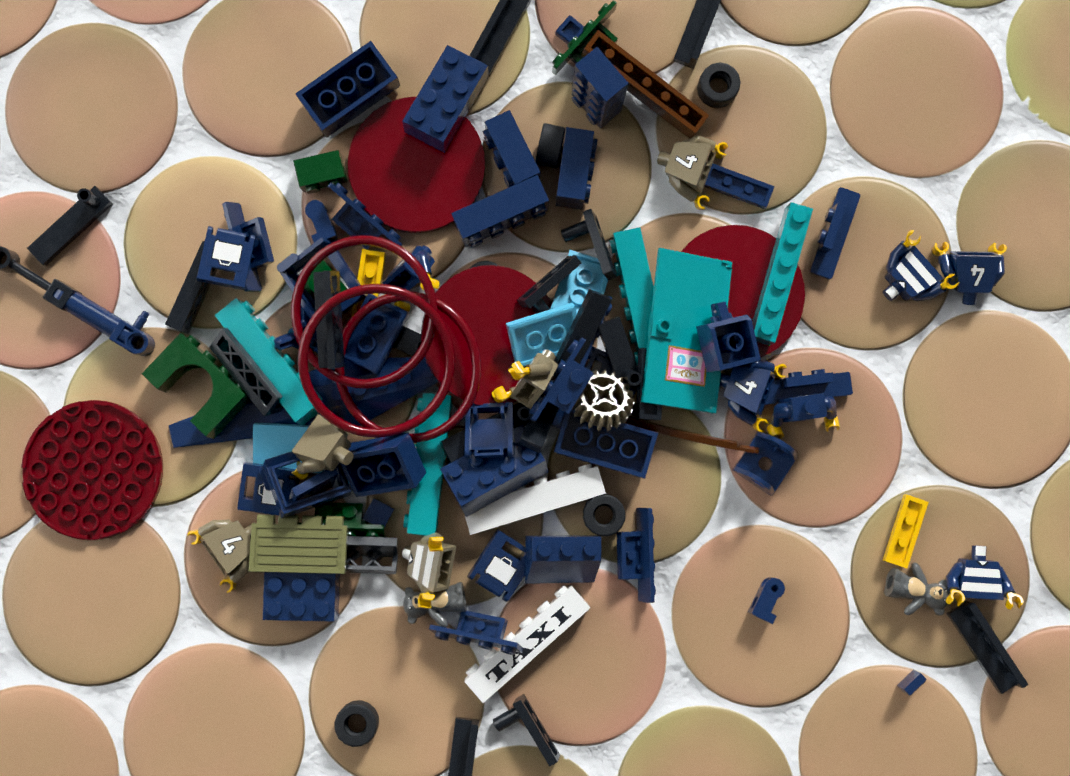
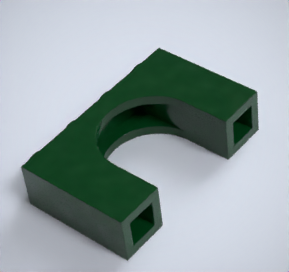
M180 333L144 370L142 375L156 389L167 393L186 372L197 368L205 369L212 379V394L207 403L194 415L190 422L206 437L215 439L251 399L239 384L231 378V374L224 365L219 367L215 363L217 358L208 350L204 352L199 347L201 343L191 334L186 336Z

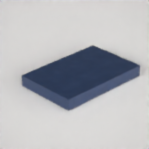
M367 294L361 307L376 299L377 296ZM391 303L373 310L361 320L353 331L347 344L344 359L379 375L410 313Z

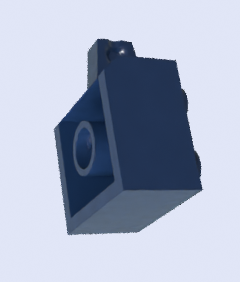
M726 302L712 304L711 323L696 326L706 372L720 371L761 360L752 319L748 315L732 317Z

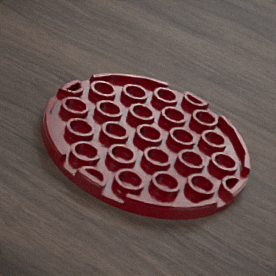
M405 97L393 100L379 107L359 126L349 149L348 174L354 194L366 206L365 210L371 216L375 214L384 222V225L398 231L408 233L431 232L444 228L454 222L451 213L474 203L484 181V150L477 131L466 117L445 153L405 133L402 121L416 97Z
M745 225L720 226L695 237L681 252L733 262L728 311L729 313L731 312L732 317L748 315L753 322L776 238L763 230ZM799 265L796 268L776 342L770 346L757 342L760 358L770 354L784 344L800 321L805 303V285Z
M485 265L464 270L447 280L435 292L436 298L450 305L461 315L476 339L481 357V380L473 404L477 405L497 403L491 393L500 386H503L506 392L509 391V388L516 387L519 380H515L508 371L513 368L512 364L515 362L506 323L536 314L532 308H523L517 302V299L536 282L525 274L508 267ZM546 294L542 299L551 309L552 302ZM438 310V314L445 322L451 335L455 353L454 375L448 392L464 400L468 393L472 374L470 351L458 326L446 314ZM425 313L421 327V340L424 338L428 322V316ZM436 328L431 346L425 355V360L431 373L441 384L445 371V351L441 336ZM508 398L507 400H505V401H503V402H501V403H507V402H513V403H514V402H517V400Z
M78 401L63 406L52 415L47 416L32 433L22 458V486L26 499L35 510V514L43 523L56 532L82 540L109 538L121 534L136 525L155 503L162 485L163 456L153 431L135 412L108 401Z

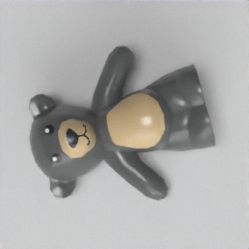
M915 562L911 564V570L915 577H909L897 568H892L886 577L885 596L913 599L904 609L906 615L913 614L924 603L934 609L936 615L941 616L944 614V608L948 605L946 598L949 595L946 580L928 584L920 565Z
M462 582L449 586V589L433 592L435 598L431 600V609L418 607V597L421 592H414L410 587L405 588L406 596L403 600V608L410 624L416 623L418 618L428 613L440 627L446 628L448 622L439 611H467L465 590Z

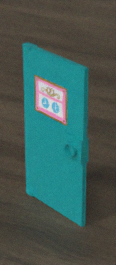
M658 248L641 402L711 414L717 413L721 370L706 372L696 326L711 323L712 304L726 302L728 308L733 262Z

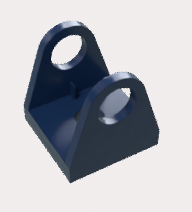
M757 432L748 446L758 447L759 453L743 452L732 471L768 495L773 496L798 457L796 451L784 441L774 436ZM762 457H767L771 462L770 468L766 471L759 467V460Z

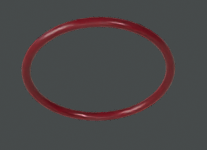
M351 236L325 246L308 261L294 287L291 301V321L298 345H300L303 334L300 311L305 285L314 269L332 253L356 245L376 246L395 253L407 262L417 274L423 285L427 302L438 312L435 291L427 272L410 252L400 245L381 237ZM428 317L426 332L416 353L404 366L383 377L356 379L339 374L332 369L319 368L318 357L310 346L308 361L327 378L348 387L368 389L386 386L402 379L418 366L431 346L436 326Z
M388 284L355 286L327 300L307 323L298 351V370L301 384L313 407L334 426L348 433L363 437L381 438L405 433L425 422L444 401L450 389L455 369V353L452 338L438 312L415 293ZM365 294L393 295L416 305L436 326L445 351L443 380L431 403L414 418L387 428L361 427L336 416L318 397L310 380L308 370L310 342L321 320L340 303Z
M413 292L427 302L425 293ZM385 294L361 307L343 329L344 358L348 341L363 318L383 305L407 300ZM436 298L438 310L446 314L458 326L467 342L472 364L471 381L468 393L456 413L446 422L432 430L410 434L413 443L435 439L453 429L470 410L476 398L481 380L480 352L470 327L456 310ZM344 367L335 368V372L345 376ZM337 383L340 396L356 421L363 427L382 428L369 420L359 410L349 393L348 387Z

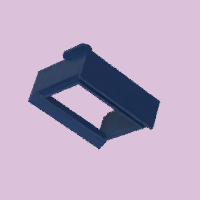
M321 237L301 254L292 253L277 265V271L280 272L292 292L299 277L298 272L305 267L317 252L333 243L332 241ZM339 251L328 256L336 270L340 271V276L348 288L361 285ZM304 288L301 306L311 319L316 312L315 299ZM367 294L342 302V314L360 300L366 298Z
M291 451L265 459L263 466L259 469L264 488L272 492L281 519L349 497L352 492L339 463L335 468L338 473L336 480L339 487L287 504L275 469L299 462V458Z

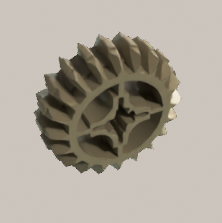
M595 370L572 408L575 410L574 417H581V424L588 422L589 429L593 425L597 426L598 431L602 427H605L607 431L611 430L612 426L617 429L621 423L624 424L627 421V418L632 413L634 400L632 399L633 391H629V384H622L623 377L615 378V372L607 375L606 370L602 374ZM584 395L588 397L587 400L591 403V406L586 402Z

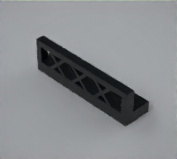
M499 0L469 56L488 65L489 77L531 0Z
M696 0L673 59L674 62L692 69L695 68L721 0Z
M202 241L165 323V325L188 335L211 285L197 281L205 241ZM212 268L211 276L214 277L218 269Z
M340 271L313 272L315 311L327 300L341 292ZM340 303L321 320L316 328L319 368L334 369L345 367L342 308Z
M222 328L209 348L263 416L281 412L284 407L279 401L283 396L230 330Z
M348 536L346 573L397 574L398 538ZM360 556H366L370 560L364 566L357 565L354 562ZM383 557H393L392 567L381 566L378 561Z
M964 601L960 606H956L946 613L998 693L1003 694L1015 685L1020 688H1025L1029 685L975 603Z
M456 717L448 776H472L479 727L478 719Z

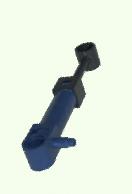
M0 246L1 271L6 273L16 272L44 289L46 293L43 299L103 333L111 341L127 351L140 356H147L154 351L155 341L153 337L141 330L149 316L148 312L143 311L134 324L122 320L65 282L54 279L50 283L22 266L19 255L16 252ZM6 255V262L1 264L2 257ZM140 338H143V347L141 349H137V341Z

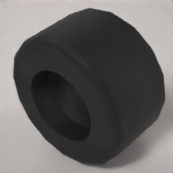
M721 62L711 64L705 68L697 86L698 95L702 102L712 108H722L732 103L740 90L741 81L739 74L734 67ZM714 78H720L726 82L727 90L724 93H717L711 89L710 82Z
M547 123L543 124L535 160L537 165L551 168L558 167L566 130L565 127Z
M603 494L593 497L586 502L583 509V520L585 526L592 533L608 537L616 534L622 528L625 522V510L623 504L617 498ZM601 506H607L613 512V518L607 524H600L595 519V512Z
M362 700L346 704L339 711L334 722L338 739L351 747H359L369 743L375 736L379 726V715L376 709L370 703ZM359 714L364 717L366 727L363 731L353 732L349 728L348 720L352 715Z

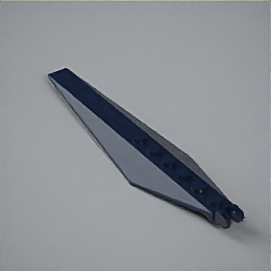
M412 357L387 358L379 375L344 359V374L347 377L356 379L379 378L398 370ZM424 357L409 374L392 384L368 389L348 387V390L359 410L369 420H372L439 381L431 373ZM317 369L310 371L309 375L313 388L322 397L323 400L321 401L341 419L361 426L346 408L340 396L337 383L321 374ZM250 400L215 439L206 437L190 422L194 416L168 426L173 448L253 439L254 423L300 424L295 423L285 408L281 412L263 416ZM316 414L304 425H311V423L314 421L318 414Z

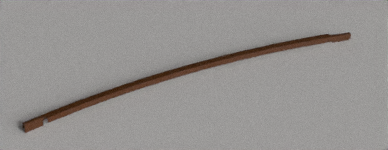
M629 416L625 422L632 426L693 442L759 453L758 447L745 445L737 447V441L692 433L636 419L632 416Z

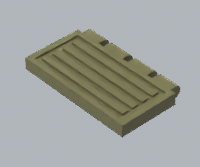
M258 514L257 523H252L248 571L346 574L348 526L344 525V517L326 516V525H322V516L303 515L302 524H299V515H291L282 519L279 515L278 524H275V515Z

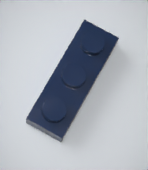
M712 164L704 185L706 188L762 209L767 208L775 187L716 164Z

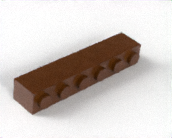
M598 30L584 48L581 56L584 58L593 49L598 47L628 82L627 91L685 136L692 138L709 115Z

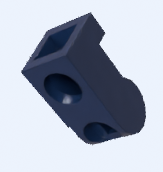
M319 200L308 202L305 207V213L313 222L317 232L311 235L313 242L315 243L321 237L332 242L339 240L329 212L324 204Z
M773 577L764 579L748 613L773 624L777 616L771 612L777 599L784 594V583L780 579Z

